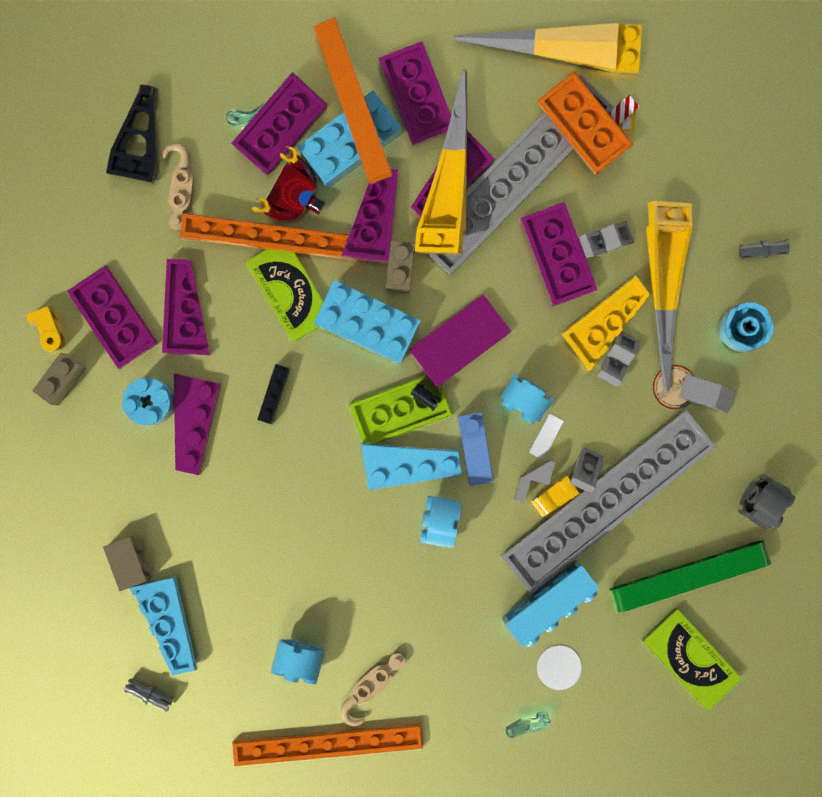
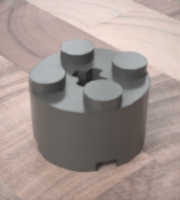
M760 474L757 477L761 479L757 483L752 481L744 491L739 503L743 508L742 510L738 509V512L764 529L771 527L777 529L783 522V514L786 509L794 503L795 496L791 494L790 488L766 474Z

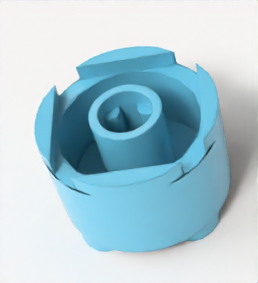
M753 302L743 303L730 308L725 312L720 321V339L729 348L739 352H747L762 347L771 339L774 330L770 313L762 305ZM745 323H747L746 327L749 328L747 332L744 331L745 328L743 327Z
M515 373L500 395L503 399L501 404L512 412L516 408L522 412L521 417L531 424H534L535 421L540 422L555 398L551 395L548 399L545 397V390L526 378L520 381L517 379L519 374Z
M138 378L126 388L122 399V409L129 419L137 424L157 425L166 421L174 411V395L171 388L161 380ZM151 397L150 400L153 402L152 406L147 405V403L145 402L146 398Z
M427 496L425 509L429 511L423 513L421 526L426 528L421 530L419 543L453 548L458 530L457 523L460 518L461 502Z
M280 639L276 647L271 673L284 676V680L297 683L299 679H303L306 683L317 684L324 657V649L312 644L307 646L296 640Z

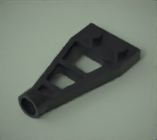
M143 84L139 86L138 94L110 150L106 174L154 184L158 165L157 88ZM139 112L149 115L148 129L146 131L133 128V123ZM133 135L145 138L146 153L144 156L126 153L125 147Z

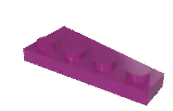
M468 130L466 188L495 161V158ZM437 167L411 206V209L420 218Z
M167 259L162 353L210 356L191 260Z

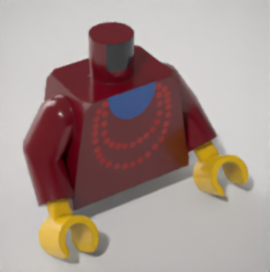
M286 146L291 152L290 156L286 157L280 153V157L289 161L290 164L288 162L285 164L267 199L255 198V200L261 202V208L252 207L254 212H264L265 215L278 221L295 220L298 217L303 218L308 209L320 215L326 202L315 197L319 190L316 185L317 179L310 166L297 155L296 150Z

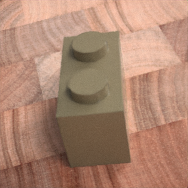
M391 241L386 291L410 293L415 243Z
M60 353L32 391L50 405L59 406L86 370V367L70 355Z
M135 535L103 547L119 592L151 579L150 574H152L150 564L148 561H144L141 553L144 551L143 545L139 538L136 539Z

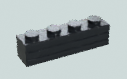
M275 364L257 420L273 425L291 370L290 368Z

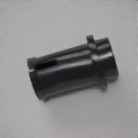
M417 383L410 393L414 400L418 399L432 411L435 410L442 399L426 389L425 384Z

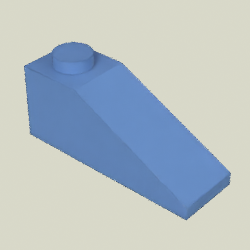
M482 413L457 417L470 486L493 482Z

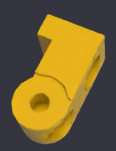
M47 306L26 314L29 324L37 325L41 335L40 345L43 349L52 352L63 349L65 337L53 307Z
M564 475L531 501L542 517L580 494L575 486L570 484L571 480L568 476Z

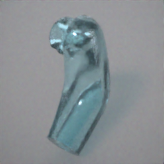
M264 103L249 112L229 110L226 114L228 124L235 127H245Z
M540 711L536 714V718L519 719L506 727V734L509 738H514L544 730L551 725L549 714L545 711Z

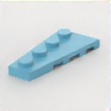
M361 443L369 490L462 475L458 450Z
M177 577L130 587L132 594L136 596L140 604L138 607L142 615L145 614L152 635H155L160 645L159 649L172 675L198 669Z

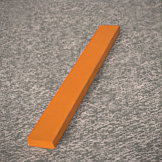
M334 17L315 25L314 29L369 183L373 184L393 176L336 18Z
M183 213L180 238L368 262L367 260L341 257L349 237L348 234Z
M421 723L234 740L232 742L234 766L423 749Z

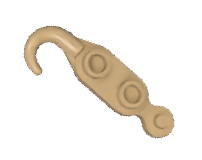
M176 143L167 146L163 151L162 157L166 158L168 153L173 150L178 151L181 155L180 162L172 175L169 194V205L173 209V214L170 216L168 223L173 230L177 231L181 230L183 212L189 208L191 203L193 174L187 148Z
M392 654L388 664L375 666L354 685L340 711L345 723L351 726H358L364 723L363 718L359 720L351 719L349 717V710L355 705L371 700L391 681L392 672L402 669L405 665V658L402 654Z

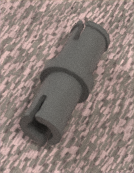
M788 239L772 242L761 240L760 243L739 245L740 259L753 257L765 259L768 256L787 255L790 252Z
M132 678L128 680L129 685L126 684L124 693L141 699L145 705L149 703L165 712L169 710L168 706H171L173 702L172 697L156 691L155 687L151 685L147 687L134 681Z

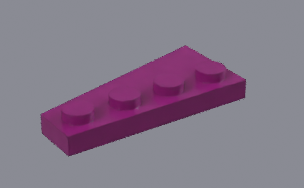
M391 169L393 176L373 184H368L344 247L342 258L388 263L398 169Z
M174 373L175 470L200 475L221 384Z

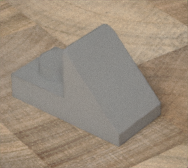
M582 447L568 477L571 480L570 484L592 493L596 487L604 456Z

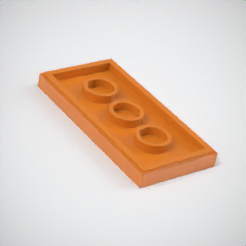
M575 71L537 101V104L595 176L633 146V143Z

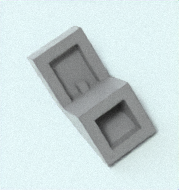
M627 221L615 223L599 231L579 236L586 259L600 256L634 243Z
M621 331L608 351L597 377L619 387L627 367L637 353L641 341Z
M686 375L679 397L728 414L735 391L710 381Z
M548 460L520 476L514 500L525 503L531 480L549 485L555 462Z

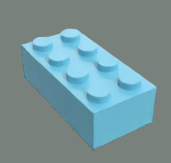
M372 90L364 97L384 148L402 134V127L374 90ZM344 112L297 146L302 157L327 190L362 164Z
M334 280L315 319L314 325L397 364H401L421 320Z
M575 561L503 616L502 620L522 648L526 645L531 647L539 641L540 634L544 631L550 632L559 625L558 620L564 616L570 617L578 610L577 606L583 601L587 603L597 596L596 591L600 588L584 567Z

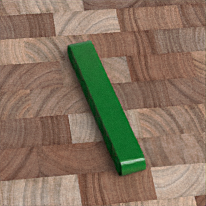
M760 540L614 586L609 589L616 613H621L769 566L772 563L765 541Z

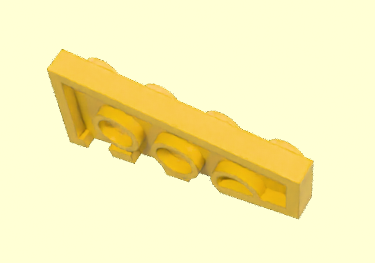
M633 276L561 333L588 371L593 369L596 365L595 363L601 355H604L611 342L621 333L629 319H632L650 296L637 276Z

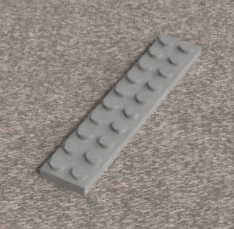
M580 75L579 78L609 114L614 107ZM545 112L466 191V231L463 236L462 254L427 253L449 275L574 150Z
M684 410L598 478L592 493L583 490L501 555V557L532 594L716 446L689 412Z

